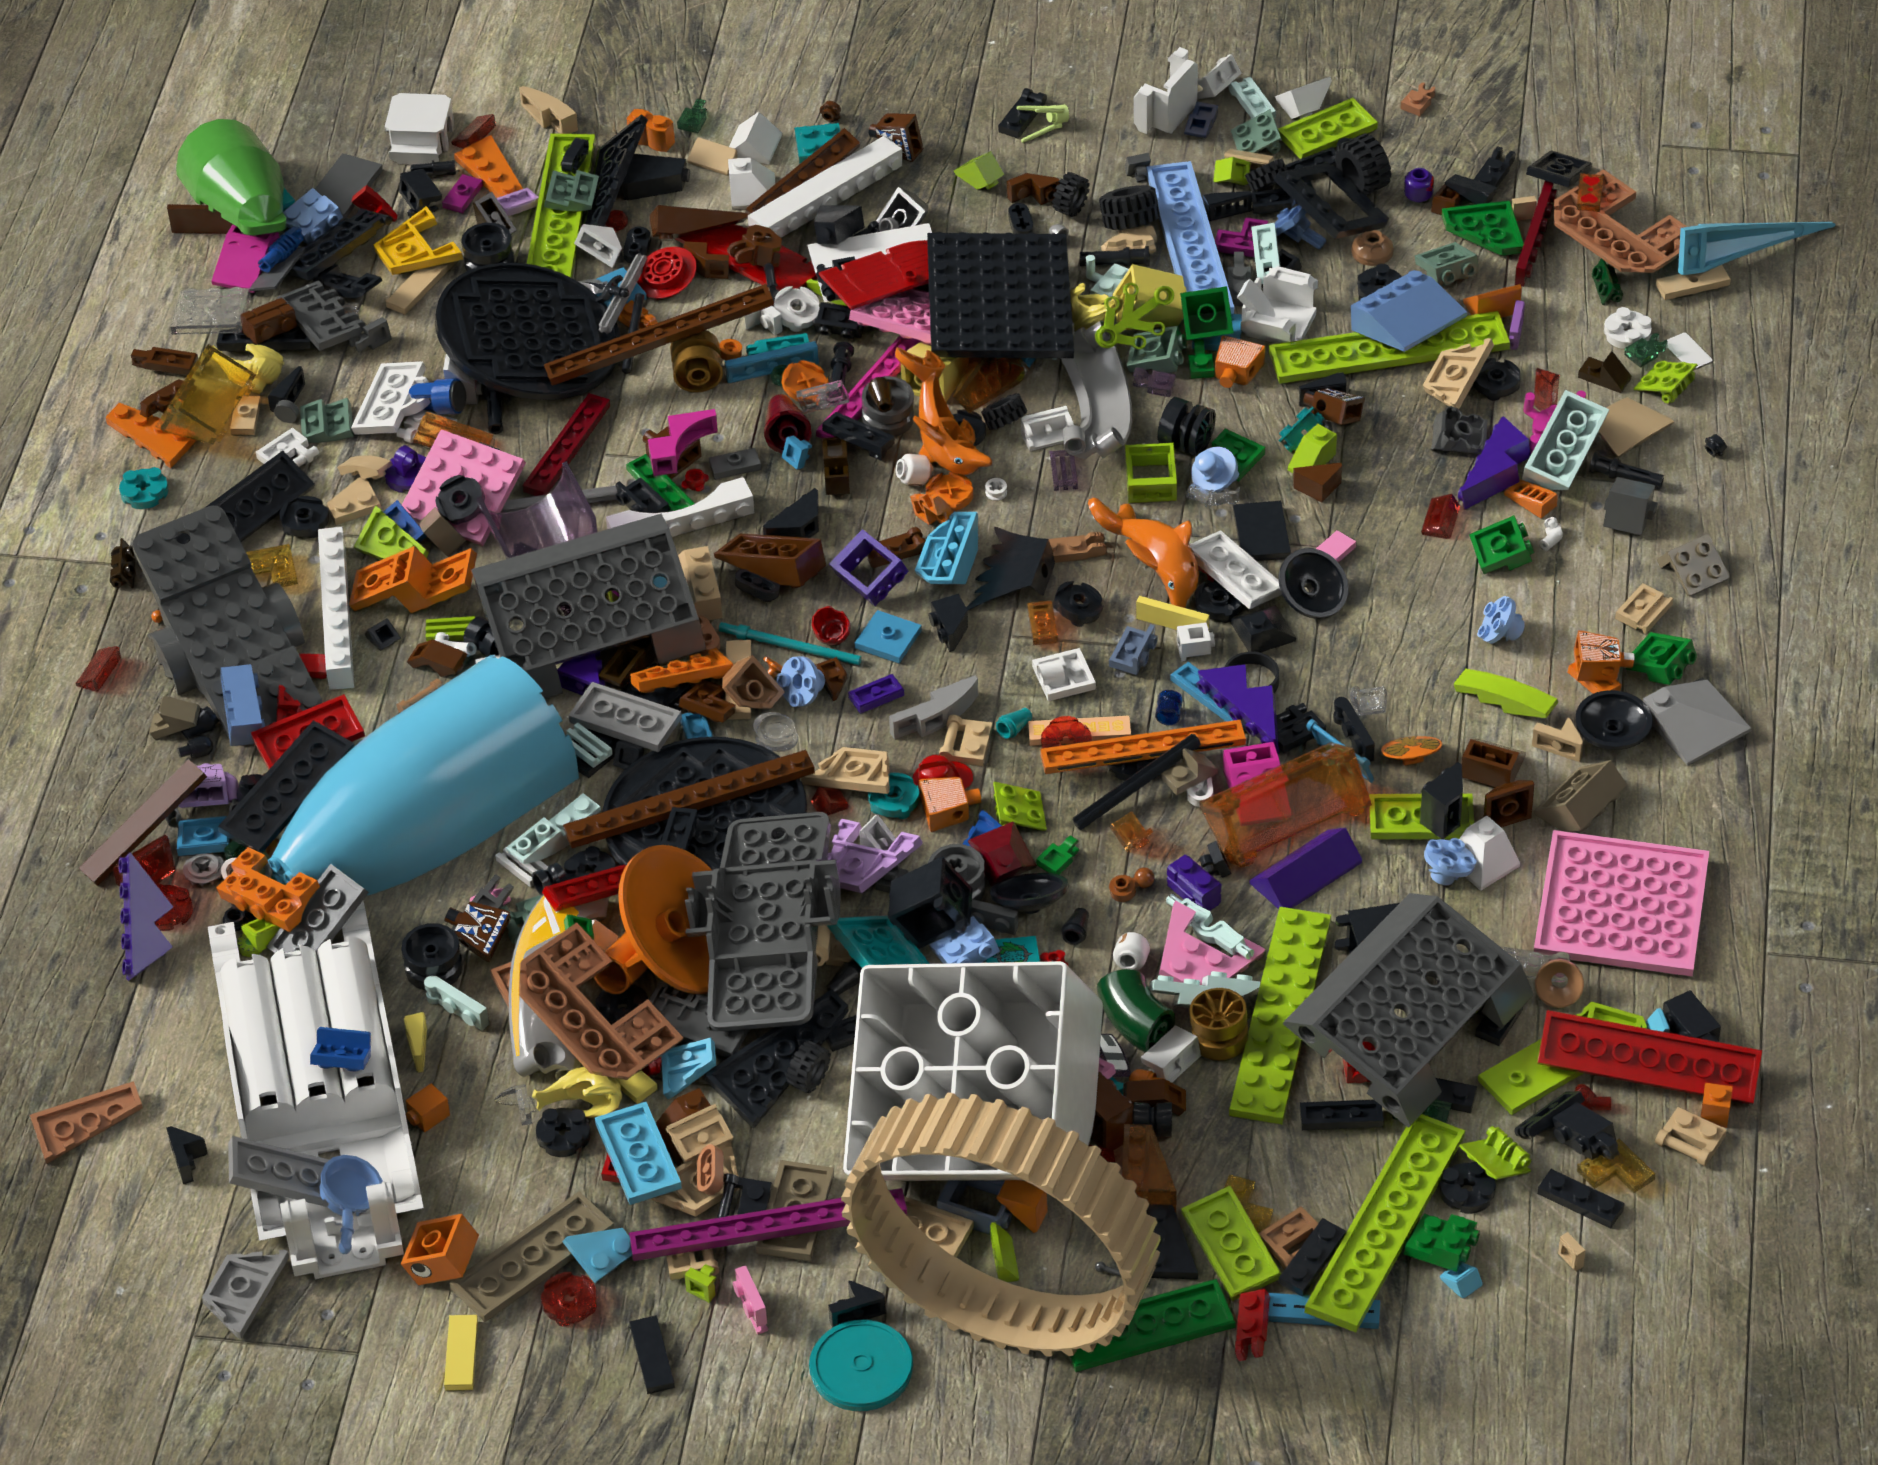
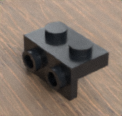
M821 302L817 319L813 321L816 331L826 336L838 334L846 339L861 338L864 326L859 325L856 321L849 320L851 309L848 306Z
M641 477L628 486L623 485L620 481L615 483L617 500L622 506L626 505L631 511L665 513L670 510L669 504Z

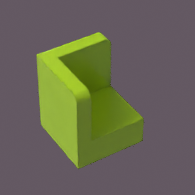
M1235 157L1216 160L1213 181L1215 183L1229 181L1239 185H1247L1248 182L1245 175L1250 171V162Z

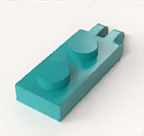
M803 333L757 340L754 344L746 346V353L749 356L809 343L808 335Z

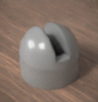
M883 218L879 222L880 232L899 229V224L894 218Z
M1055 224L1049 229V234H1066V238H1068L1069 230L1063 225Z

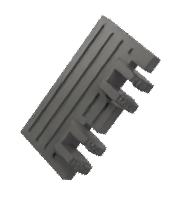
M320 281L277 297L278 299L282 297L287 304L294 308L297 326L319 351L361 335L363 327L366 326V323L359 319L357 313L350 312L345 314L343 308L345 305L344 299L338 296L339 294L335 289L324 291Z
M659 982L649 1001L683 1037L681 1042L689 1044L712 1038L715 1042V1053L729 1058L739 1050L750 1029L732 1031L713 1030L707 1019L708 997L689 993L686 1000H683L684 991L674 988L671 995H669L671 986L665 982Z

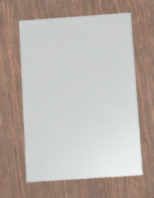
M927 223L849 237L839 244L814 243L807 246L815 273H817L816 267L819 264H824L827 268L832 267V260L852 256H855V259H859L879 251L887 255L886 249L906 242L927 240V233H932L930 224ZM835 293V300H840L839 296ZM822 294L824 302H828L827 298Z

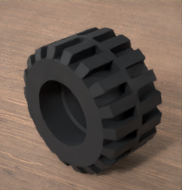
M1366 133L1361 134L1337 147L1335 152L1337 168L1345 175L1344 178H1348L1360 189L1359 193L1368 195L1390 183L1391 166L1383 147L1373 136H1369Z
M1137 185L1110 191L1099 198L1103 224L1107 229L1125 230L1150 224L1160 217L1156 190L1151 186Z

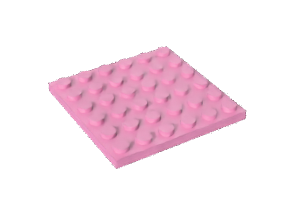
M1553 830L1533 955L1693 977L1709 851Z

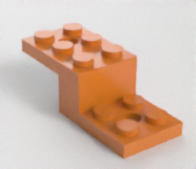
M413 546L356 570L349 606L354 611H357L394 595L410 613H414L440 601H445L457 594L465 593L471 588L473 578L471 569L475 568L477 553L470 548L432 564Z

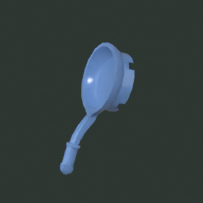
M351 1155L333 1157L325 1163L321 1172V1184L319 1187L322 1200L326 1199L329 1203L328 1208L342 1216L341 1240L339 1243V1251L342 1254H348L352 1249L351 1241L354 1234L353 1213L356 1212V1216H359L361 1212H366L370 1209L366 1186L383 1182L378 1171L368 1161Z

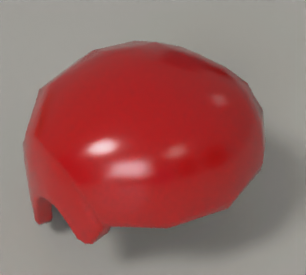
M826 606L818 609L812 617L811 626L814 635L823 644L839 645L850 634L851 623L844 611H838L832 606Z

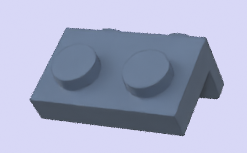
M1150 624L1146 632L1127 626L1109 659V667L1137 675L1141 666H1146L1150 649L1154 650L1156 647L1158 635H1155V625Z

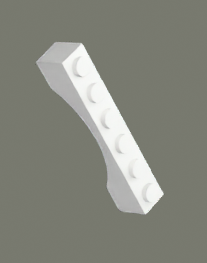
M744 477L721 483L709 496L692 506L681 510L665 512L662 515L669 527L671 536L674 537L753 514V495ZM627 510L606 516L607 529L661 513H642Z

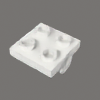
M1080 648L1032 660V667L1048 701L1096 689V682Z

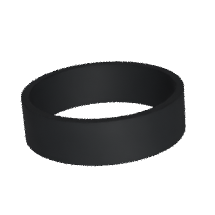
M1243 652L1233 656L1226 663L1225 667L1257 664L1268 668L1275 676L1274 681L1268 686L1272 685L1274 693L1277 691L1279 686V667L1268 655L1259 652Z

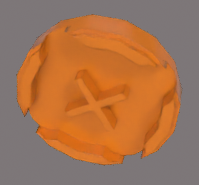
M805 360L789 364L782 375L781 383L784 391L792 399L805 404L816 403L822 400L829 386L828 377L826 379L824 370L815 363Z
M949 472V475H943V473H940L928 481L926 484V494L938 495L954 512L963 509L972 501V482L962 474Z

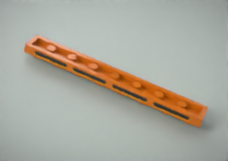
M1241 720L1042 748L1040 749V756L1045 774L1158 758L1191 734H1195L1201 743L1200 747L1194 750L1195 752L1246 745V737Z

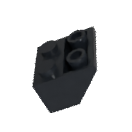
M1457 762L1450 768L1444 769L1433 781L1427 782L1421 791L1420 824L1441 839L1446 838L1461 826L1463 798L1462 764Z

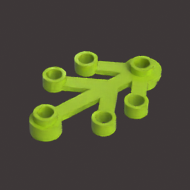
M1135 283L1125 284L1123 287L1125 300L1122 318L1115 325V311L1119 308L1120 301L1115 296L1107 297L1104 301L1106 308L1104 325L1099 327L1095 333L1097 344L1102 348H1112L1116 343L1130 345L1134 349H1143L1146 346L1144 336L1135 335L1131 337L1119 334L1126 328L1151 332L1155 336L1162 335L1165 332V326L1162 322L1156 321L1151 323L1140 321L1139 319L1159 304H1170L1174 300L1172 288L1168 286L1158 287L1154 292V297L1133 311L1135 296L1138 294L1139 288ZM1130 285L1134 287L1133 294H1129L1127 291ZM1161 291H1164L1167 295L1165 300H1161L1159 297ZM1110 299H1114L1116 302L1113 308L1108 305ZM1156 324H1159L1161 327V331L1159 333H1156L1154 331V326ZM1105 332H1108L1110 334V339L1108 341H1105L1103 339V334ZM1137 338H1140L1142 340V345L1140 347L1135 345V340Z

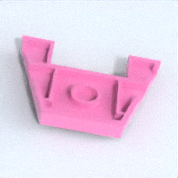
M1175 900L1159 975L1174 977L1173 982L1184 983V979L1200 980V985H1202L1203 977L1211 975L1212 971L1227 973V978H1232L1237 973H1242L1252 962L1262 958L1265 949L1244 938L1246 946L1254 950L1253 957L1250 956L1251 959H1246L1238 952L1233 957L1220 952L1185 932L1194 919L1196 911Z

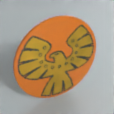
M1429 736L1404 737L1383 745L1381 753L1389 758L1402 759L1404 766L1424 762L1423 757L1439 751L1442 748V742L1437 738Z

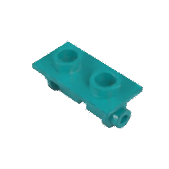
M1313 406L1310 409L1305 407L1296 416L1298 421L1293 426L1288 424L1279 433L1281 438L1278 441L1282 443L1285 440L1287 443L1284 447L1290 453L1293 450L1296 451L1304 436L1301 433L1304 429L1309 432L1315 425L1323 424L1322 421L1325 418L1319 412L1314 415L1312 413L1315 409Z

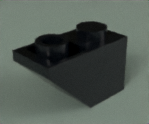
M959 593L932 601L931 612L928 614L932 627L936 626L940 642L946 644L949 652L956 649L968 628V610Z

